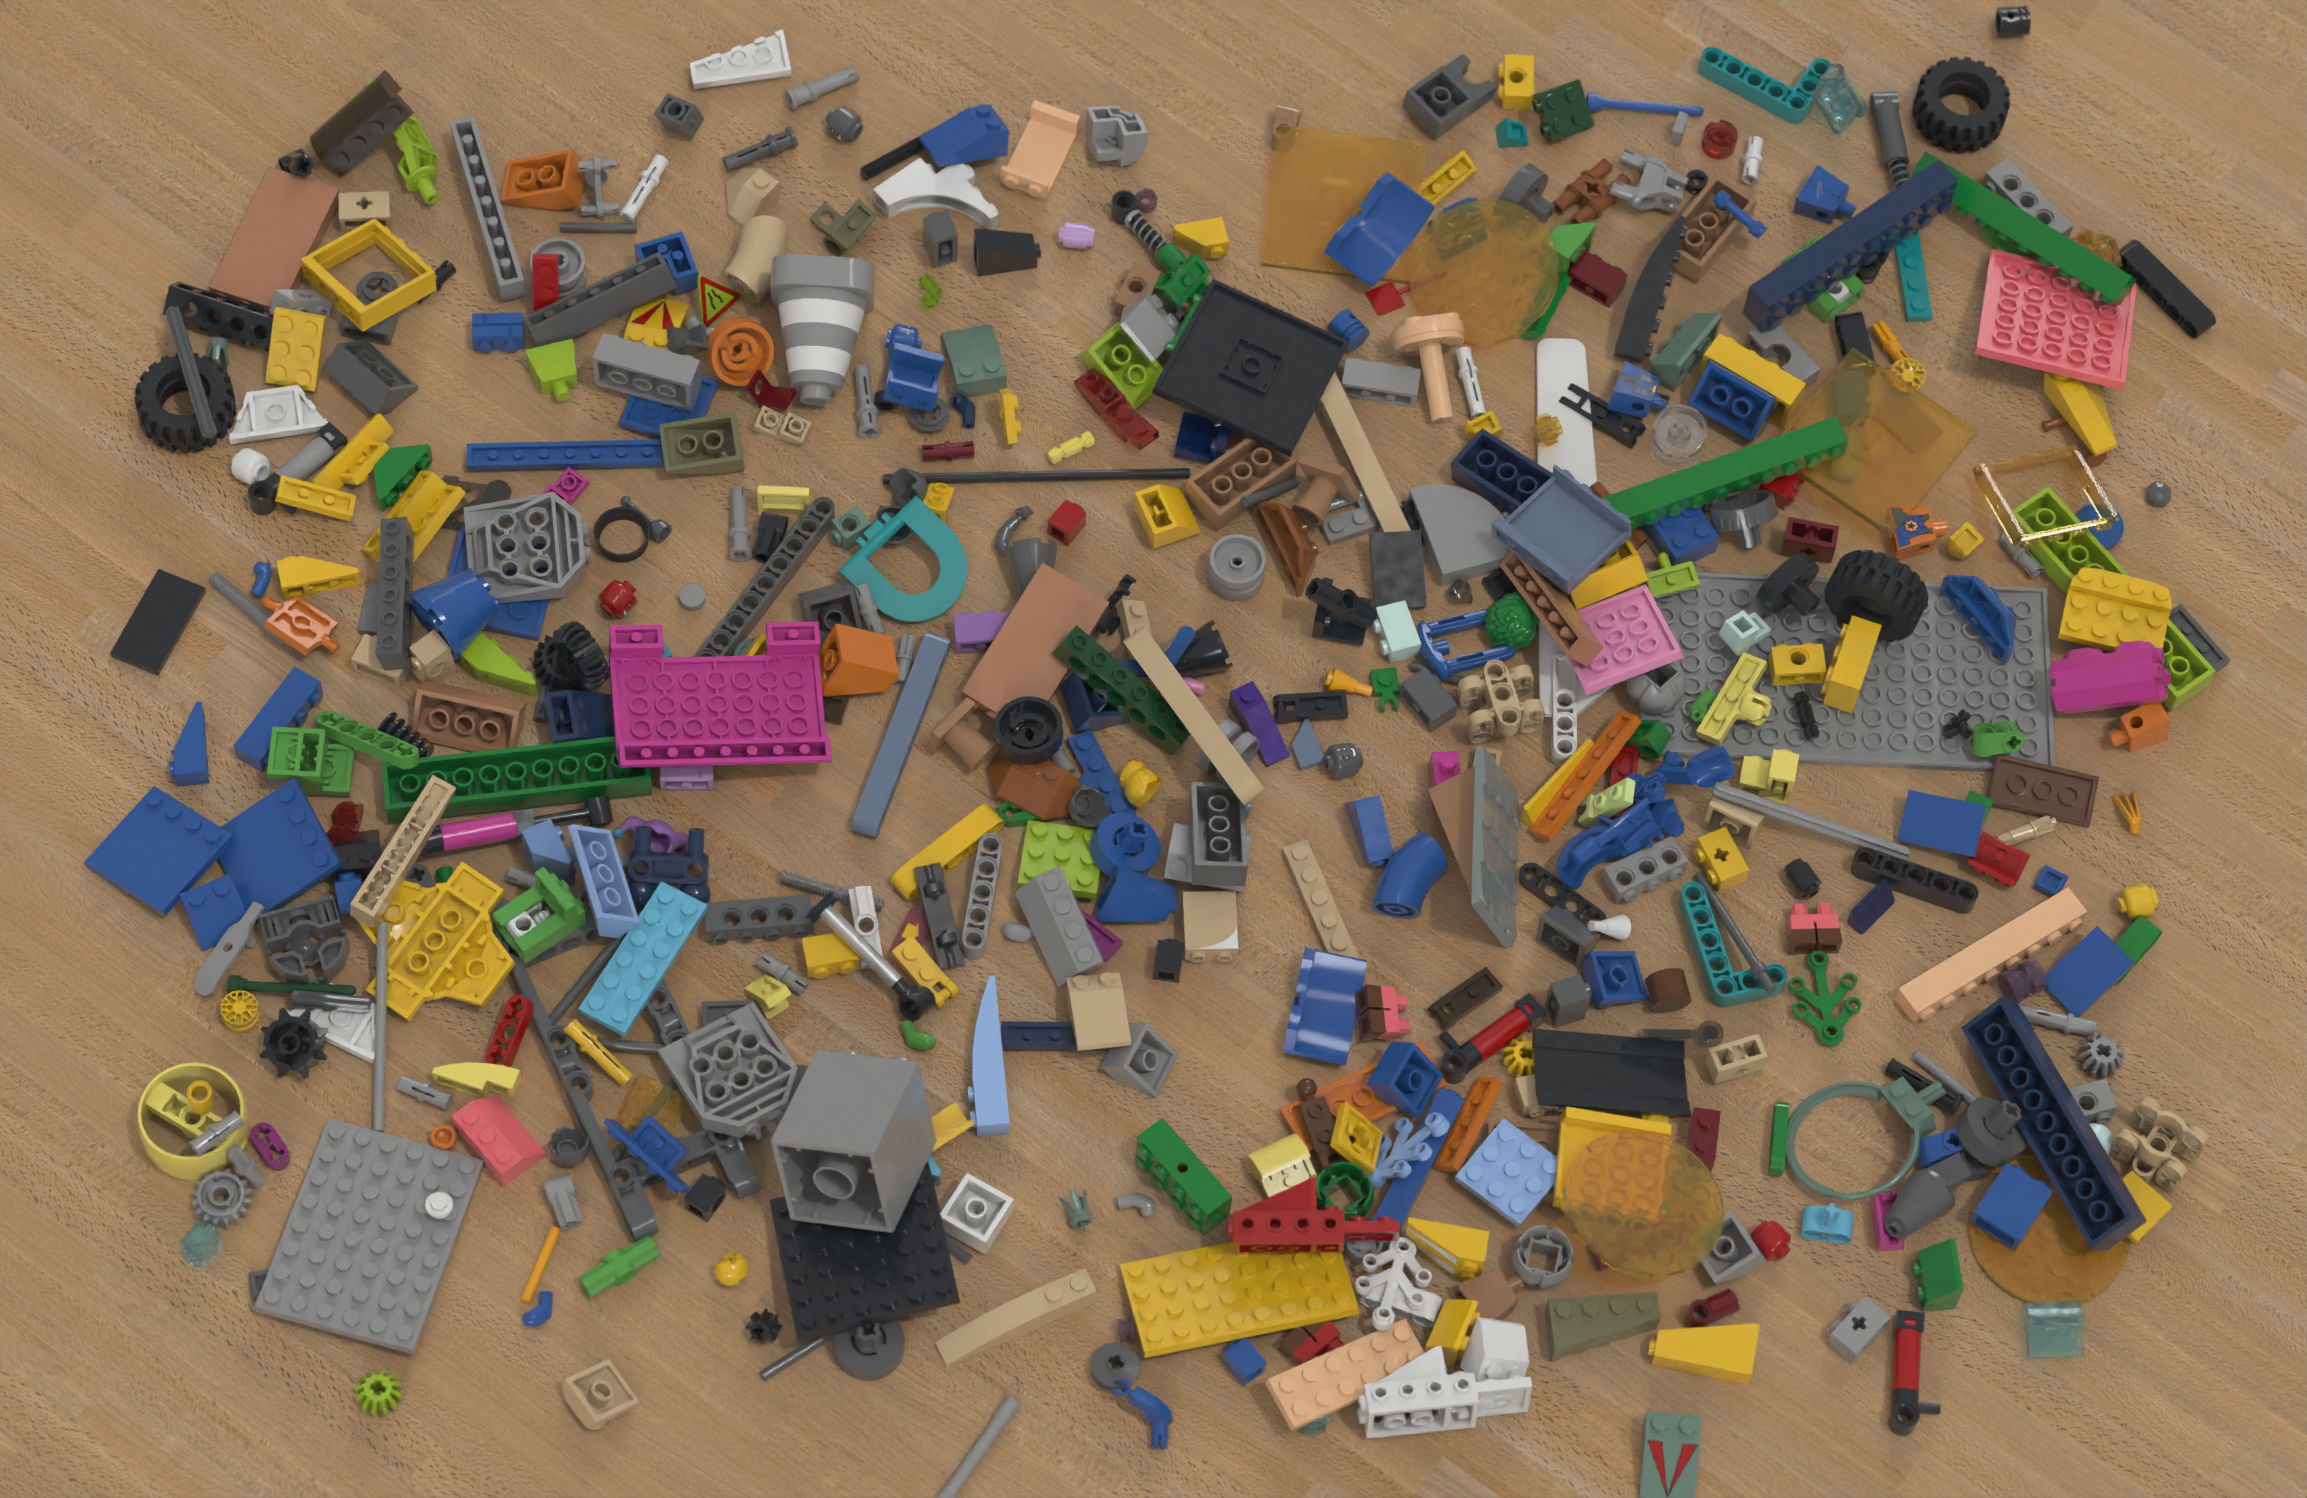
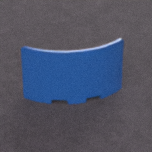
M1389 172L1377 180L1360 207L1363 208V211L1360 210L1355 218L1351 216L1334 234L1324 251L1325 254L1369 286H1374L1397 262L1434 210L1432 203Z
M1305 947L1296 993H1299L1300 997L1295 996L1284 1042V1053L1341 1065L1346 1064L1357 1016L1355 993L1363 987L1367 968L1366 960Z

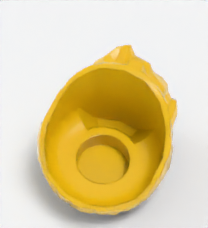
M1140 760L1127 762L1119 776V783L1124 790L1127 800L1137 808H1141V805L1155 794L1162 781L1159 775L1146 769Z

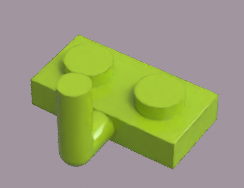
M1665 552L1659 553L1653 564L1656 571L1646 573L1648 581L1644 582L1654 600L1700 586L1692 561L1671 566L1668 555Z

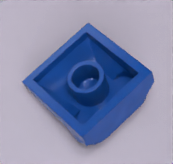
M1592 951L1585 956L1583 974L1585 981L1591 989L1592 997L1590 998L1596 1006L1606 1009L1612 1004L1640 1002L1648 999L1635 951Z

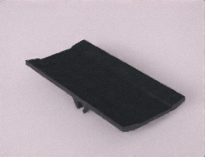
M1533 1029L1532 1051L1538 1105L1678 1117L1691 1116L1684 1065V1041Z

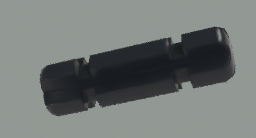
M1805 691L1797 692L1794 694L1793 700L1795 706L1798 707L1796 710L1801 726L1804 728L1805 739L1808 741L1815 740L1819 737L1820 732L1818 726L1815 725L1816 719L1812 706L1808 703L1810 701L1808 693Z

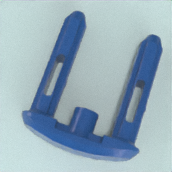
M1486 609L1430 623L1421 620L1417 625V634L1421 642V656L1428 668L1440 679L1447 680L1451 674L1483 667L1491 660L1503 662L1515 656L1516 650L1514 647L1501 646L1444 660L1443 656L1450 653L1447 640L1432 641V637L1488 624L1485 622V617L1487 616Z

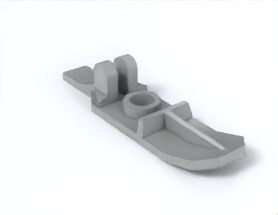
M253 902L242 919L228 928L201 966L194 981L195 992L205 997L214 994L228 968L233 969L231 964L245 945L252 947L255 944L256 940L251 935V932L259 914L264 910V906Z

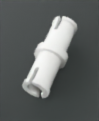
M1752 136L1748 138L1746 154H1744L1742 160L1744 169L1741 180L1748 185H1751L1752 178V183H1757L1758 169L1763 160L1761 156L1763 139L1759 136H1754V140Z

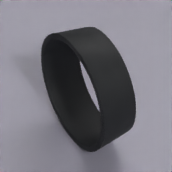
M615 507L605 511L597 519L594 526V538L600 552L609 560L620 563L630 562L639 558L648 547L651 528L649 521L640 511L631 507ZM617 520H630L641 526L645 532L646 541L639 549L631 553L617 554L606 550L600 544V535L608 524Z

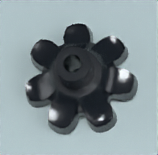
M1964 709L1960 710L1958 717L1955 715L1950 720L1952 724L1944 725L1942 729L1946 732L1944 737L1951 739L1953 736L1955 737L1960 734L1964 739H1968L1972 735V731L1968 728L1969 724L1967 723L1971 717L1970 713Z

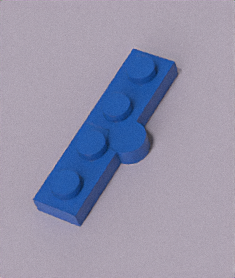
M1091 729L1067 738V745L1083 773L1079 782L1081 784L1085 783L1086 786L1095 788L1105 795V802L1110 809V814L1125 812L1136 815Z

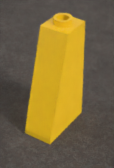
M1760 1324L1658 1330L1656 1339H1650L1648 1355H1652L1651 1365L1748 1385L1753 1371Z

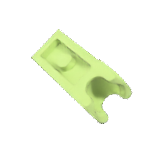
M1625 778L1596 796L1590 794L1585 797L1580 805H1586V810L1578 818V822L1585 827L1591 828L1599 822L1597 819L1599 815L1609 818L1632 805L1635 781Z

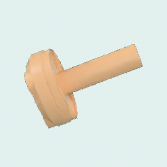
M1456 312L1406 318L1391 333L1395 354L1401 356L1420 355L1431 422L1433 423L1445 422L1454 418L1442 351L1459 346L1465 341L1463 321L1459 319V314Z

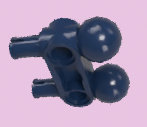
M636 826L635 848L629 853V881L627 883L635 908L644 909L657 889L655 883H661V881L664 883L681 884L678 890L703 903L710 902L711 891L707 885L709 856L704 852V829L689 828L688 852L674 853L653 852V850H650L651 827ZM637 861H645L649 865V870L643 873L637 871L635 868ZM691 863H698L703 871L698 875L690 873L688 866Z

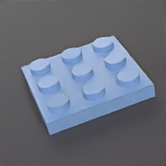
M1503 1118L1458 1172L1454 1181L1520 1228L1554 1187L1557 1157Z

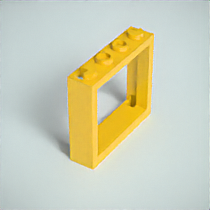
M375 218L300 259L303 278L318 292L332 300V304L362 332L437 290V276L432 270V266L425 264L416 252H412L406 247L402 239H397L387 226L384 227ZM376 244L414 279L365 306L327 270Z

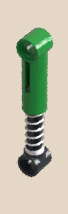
M1126 190L1116 192L1112 197L1111 203L1112 219L1118 224H1126L1129 228H1133V233L1138 234L1140 240H1144V245L1149 246L1151 252H1155L1156 262L1167 273L1171 271L1176 272L1186 261L1187 257L1174 243L1167 244V240L1162 239V234H1158L1156 228L1151 227V222L1145 220L1146 217L1142 216L1140 208L1136 205L1137 201L1133 193ZM1205 279L1192 293L1190 299L1192 300L1194 294L1203 297L1210 282Z

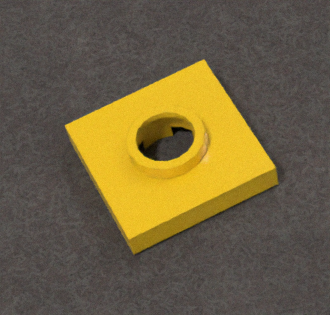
M1344 1102L1339 1105L1330 1146L1349 1162L1361 1167L1365 1175L1369 1176L1375 1171L1383 1131L1349 1103ZM1352 1135L1356 1142L1351 1143L1349 1136Z

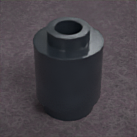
M1798 858L1785 867L1786 878L1799 897L1811 898L1820 891L1819 886L1822 882L1808 862Z

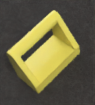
M758 485V513L766 511L780 514H804L810 506L811 487Z

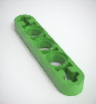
M324 711L316 716L317 729H326L327 737L402 769L414 768L420 762L418 748L412 744L334 711Z

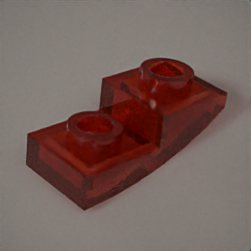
M346 801L336 806L331 813L332 825L326 832L332 844L354 842L362 821L363 804H354L352 801Z

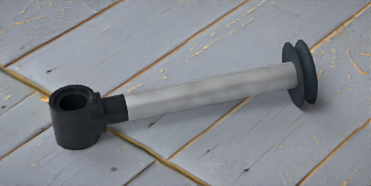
M834 891L830 892L815 905L806 918L812 919L811 924L822 918L899 996L897 1001L899 1002V1010L903 1017L910 1021L920 1019L935 1005V996L932 991L925 986L910 985L833 907L839 897H834Z

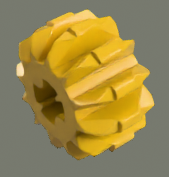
M1522 1035L1520 1042L1513 1038L1510 1042V1047L1507 1046L1504 1051L1506 1057H1504L1503 1064L1509 1066L1508 1074L1516 1072V1078L1534 1074L1532 1038L1530 1041H1527L1526 1037Z

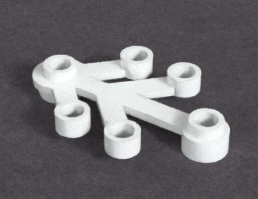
M1399 1237L1398 1241H1392L1389 1250L1378 1255L1366 1254L1361 1264L1364 1271L1372 1273L1377 1270L1378 1266L1394 1260L1392 1268L1370 1278L1360 1276L1356 1280L1355 1290L1361 1295H1367L1372 1289L1387 1283L1381 1306L1373 1311L1371 1319L1373 1327L1380 1331L1389 1330L1393 1325L1395 1316L1391 1308L1398 1286L1408 1299L1410 1308L1420 1310L1424 1306L1425 1295L1414 1289L1402 1271L1404 1264L1415 1276L1414 1282L1418 1287L1425 1288L1431 1282V1272L1427 1269H1422L1414 1257L1416 1255L1414 1242L1405 1237ZM1372 1261L1374 1265H1368L1366 1262ZM1419 1276H1424L1427 1280H1421ZM1365 1283L1368 1285V1287L1364 1288L1361 1287L1359 1284ZM1417 1298L1421 1302L1416 1303L1412 1299ZM1380 1314L1386 1315L1388 1317H1381Z

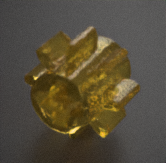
M1547 413L1536 417L1537 423L1532 425L1536 441L1538 443L1544 442L1547 446L1558 443L1557 437L1563 434L1558 418L1556 416L1551 418Z

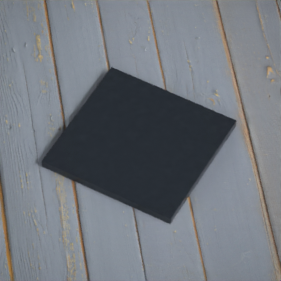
M1212 279L1153 387L1152 393L1291 457L1350 341Z

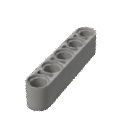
M995 833L984 834L980 838L962 933V952L970 960L980 959L986 950L1003 849V841ZM987 847H994V848H996V850H995V851H987V850H985V848H987ZM984 870H989L992 872V874L984 875L980 872ZM986 894L988 897L985 899H980L977 897V895ZM979 917L984 921L976 923L972 919ZM976 941L979 945L972 947L968 943Z

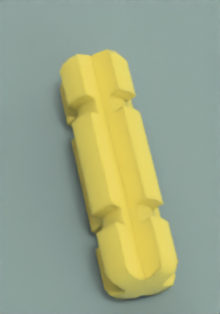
M1086 431L1080 434L1079 438L1076 436L1060 444L1059 448L1054 447L1048 450L1047 457L1052 464H1056L1062 461V457L1066 459L1082 451V447L1088 448L1094 445V437L1090 431Z

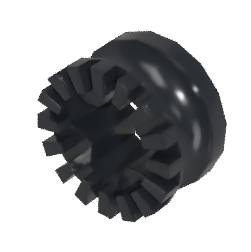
M1697 169L1690 171L1686 176L1688 181L1685 187L1689 193H1696L1698 195L1708 183L1706 173ZM1693 178H1694V179L1697 178V180L1700 182V184H1699V185H1695V182L1693 181Z

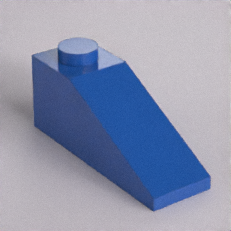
M202 701L196 702L174 748V761L169 762L170 776L176 778L178 787L210 783L205 715Z

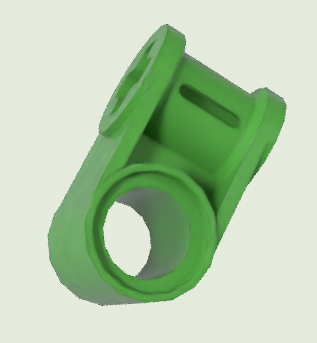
M2012 721L1979 723L1973 727L1972 751L1977 756L1989 757L1997 754L2016 753L2024 746V737L2018 732L2017 725Z

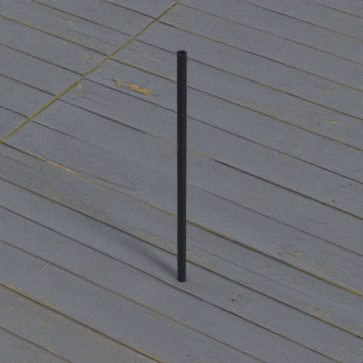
M1190 468L920 474L924 476L927 483L1190 478ZM883 474V484H890L893 474Z

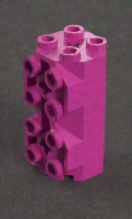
M2140 640L2120 643L2116 646L2113 653L2106 654L2098 648L2092 649L2090 647L2069 650L2062 660L2052 661L2050 669V679H2055V686H2051V694L2056 711L2064 715L2164 702L2168 698L2166 685L2171 684L2169 670L2164 668L2165 656L2163 649H2156L2152 643Z

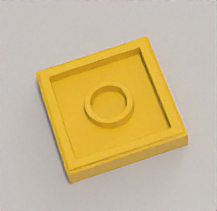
M2131 1170L2122 1180L2147 1220L2146 1223L2127 1236L2133 1243L2137 1244L2171 1210L2172 1205Z

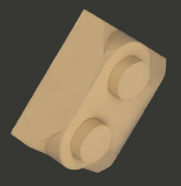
M609 1359L566 1378L562 1384L566 1402L581 1423L592 1430L601 1429L607 1421L639 1404V1400Z

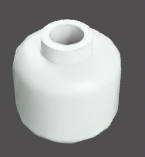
M242 449L232 458V474L248 485L256 481H263L269 476L270 465L268 458L253 449Z

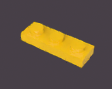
M281 475L275 498V502L349 522L353 517L356 495Z

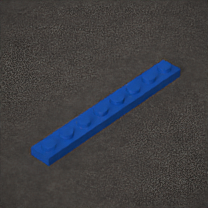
M661 439L467 443V471L567 469V467L571 469L665 467Z

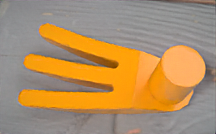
M2124 792L2121 797L2126 807L2119 798L2113 795L2112 800L2130 825V833H2140V823L2142 820L2136 793L2132 792L2134 809Z

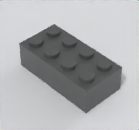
M1191 782L1189 826L1192 885L1245 886L1248 870L1245 805L1239 800L1228 783Z

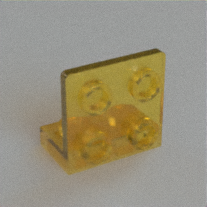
M641 1073L632 1082L616 1121L625 1129L628 1126L637 1129L648 1115L652 1116L673 1135L687 1101L682 1093Z

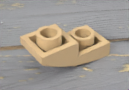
M763 405L752 430L770 438L802 445L811 422L790 412L787 415H783Z

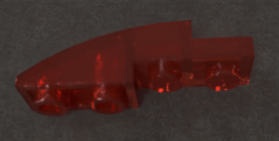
M1092 368L1074 381V385L1095 413L1124 443L1129 441L1138 450H1141L1159 438V431L1126 402L1125 395L1097 370Z

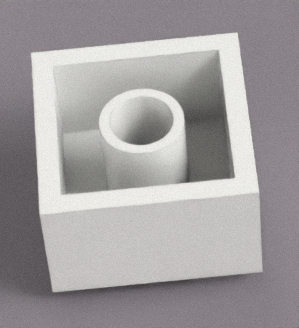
M966 1173L941 1212L944 1231L985 1255L1011 1216L1014 1199Z

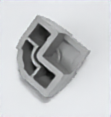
M1117 105L1088 107L1086 110L1085 134L1089 153L1094 154L1097 161L1117 160L1120 167L1130 165L1140 158L1147 144L1148 132L1137 112L1131 114L1130 112L1120 110V106Z

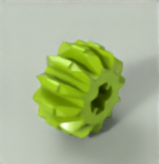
M371 1369V1377L361 1376L362 1384L355 1387L356 1393H358L356 1401L358 1404H362L363 1412L371 1410L372 1416L376 1417L378 1412L382 1411L383 1415L387 1416V1408L396 1410L398 1408L396 1401H401L403 1398L402 1393L399 1392L402 1389L401 1382H396L397 1378L394 1373L387 1376L386 1370L382 1369L380 1374L376 1375L375 1371ZM377 1390H383L384 1392H380V1396H375L374 1392L378 1394Z

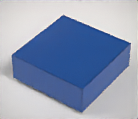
M2045 865L2032 889L2051 898L2062 891L2069 876Z

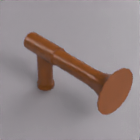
M2062 415L2048 421H2042V427L2045 432L2067 424L2086 454V460L2083 464L2086 469L2097 467L2106 460L2107 452L2094 456Z

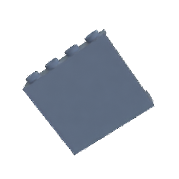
M1556 464L1553 466V476L1505 520L1498 516L1492 522V535L1496 540L1567 594H1570L1632 536L1631 520L1626 514L1616 511L1606 499H1600L1592 492L1588 485L1579 483L1568 470H1562Z

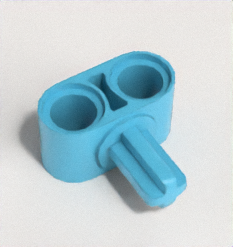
M1830 1203L1829 1207L1806 1206L1803 1208L1801 1236L1810 1240L1830 1243H1850L1853 1235L1854 1214L1848 1210L1835 1208L1834 1203Z

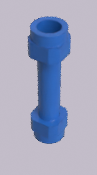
M1720 190L1712 200L1715 205L1720 209L1725 208L1749 228L1748 232L1753 237L1759 239L1767 230V227L1760 220L1755 221L1730 200L1732 197L1727 192Z

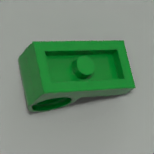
M1191 254L1176 272L1171 271L1161 276L1155 283V288L1170 306L1181 307L1209 276L1211 270L1197 254Z
M1641 720V724L1624 746L1636 747L1647 758L1656 760L1659 759L1671 739V734L1660 720Z

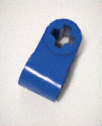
M1950 1129L1920 1139V1152L1917 1160L1921 1169H1927L1956 1153L1963 1152L1965 1147L1958 1137L1957 1130Z

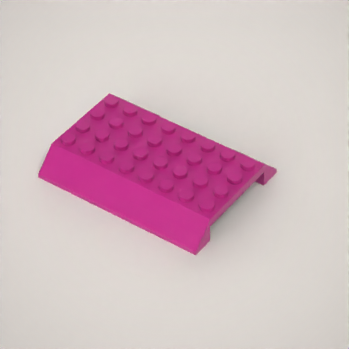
M818 621L766 622L765 656L662 658L664 650L662 624L609 625V673L616 758L620 768L832 763L830 737H826L818 657L821 645Z

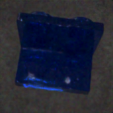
M1184 412L1174 450V457L1210 464L1227 452L1232 430L1198 414Z

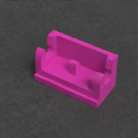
M1891 1190V1193L1888 1195H1882L1881 1192L1870 1198L1877 1251L1904 1250V1239L1890 1235L1884 1223L1897 1198L1896 1190Z

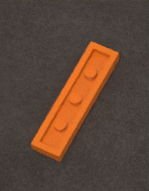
M1477 1077L1434 1164V1167L1440 1172H1459L1503 1084L1497 1077Z

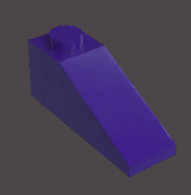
M1251 681L1230 691L1228 706L1244 732H1249L1260 739L1257 753L1265 766L1269 767L1288 758L1290 754L1268 705L1255 683Z

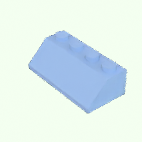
M571 824L568 827L570 841L599 936L620 938L640 922L610 830Z

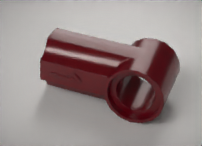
M1728 1288L1704 1300L1698 1299L1693 1301L1684 1317L1686 1327H1707L1740 1310L1738 1298L1734 1291ZM1698 1312L1702 1314L1704 1319L1696 1318L1693 1313Z

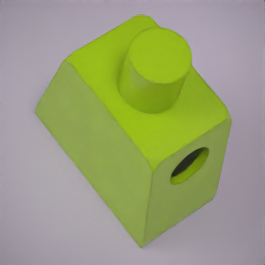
M573 339L525 350L527 365L541 392L545 395L554 393L556 400L560 402L568 400L571 397L569 389L578 386Z

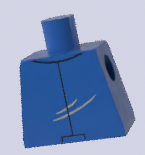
M1817 165L1798 195L1793 213L1826 224H1832L1838 213L1851 219L1857 205L1846 201L1849 186Z

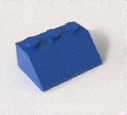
M1710 360L1688 405L1753 442L1762 435L1773 414L1776 398Z

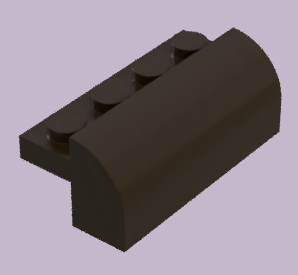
M386 70L310 136L311 145L321 160L325 158L340 176H343L414 113L397 94L402 88Z

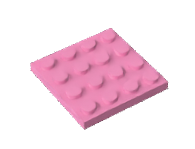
M1646 584L1577 610L1604 646L1589 666H1585L1567 657L1586 695L1683 658L1682 651Z

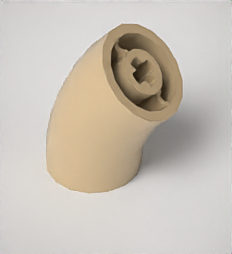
M761 215L747 220L741 227L738 248L733 259L724 270L723 275L733 288L752 302L761 303L770 290L772 259L779 255H785L788 242V228L786 224L779 218Z

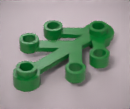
M1816 950L1809 954L1806 966L1810 972L1815 974L1818 996L1805 987V982L1800 977H1793L1790 980L1788 990L1791 994L1798 995L1821 1012L1822 1020L1809 1012V1006L1804 1001L1796 1002L1792 1009V1014L1795 1018L1802 1019L1817 1030L1818 1039L1823 1045L1832 1047L1842 1042L1844 1025L1853 1015L1859 1013L1862 1003L1857 997L1848 998L1844 1010L1834 1020L1833 1009L1848 991L1856 987L1857 977L1853 973H1845L1841 978L1840 985L1830 996L1825 971L1829 958L1824 952ZM1814 958H1821L1823 962L1818 963L1814 960ZM1850 979L1853 981V984L1848 985L1844 980ZM1797 983L1801 988L1795 989L1792 984ZM1854 1003L1858 1008L1852 1009L1848 1004ZM1801 1007L1805 1012L1799 1013L1796 1008ZM1827 1030H1833L1836 1034L1829 1035Z

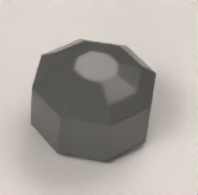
M2153 482L2146 490V501L2152 507L2163 508L2171 499V489L2164 482Z

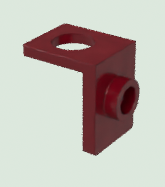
M756 370L746 387L747 392L759 408H762L764 405L778 411H786L797 393L794 388L772 386L761 370ZM758 380L762 383V390L759 394L755 391V385Z

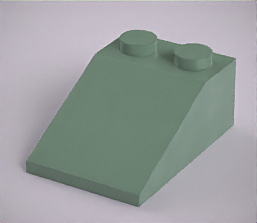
M991 325L941 333L955 393L970 398L999 393V389H1006L1007 374Z

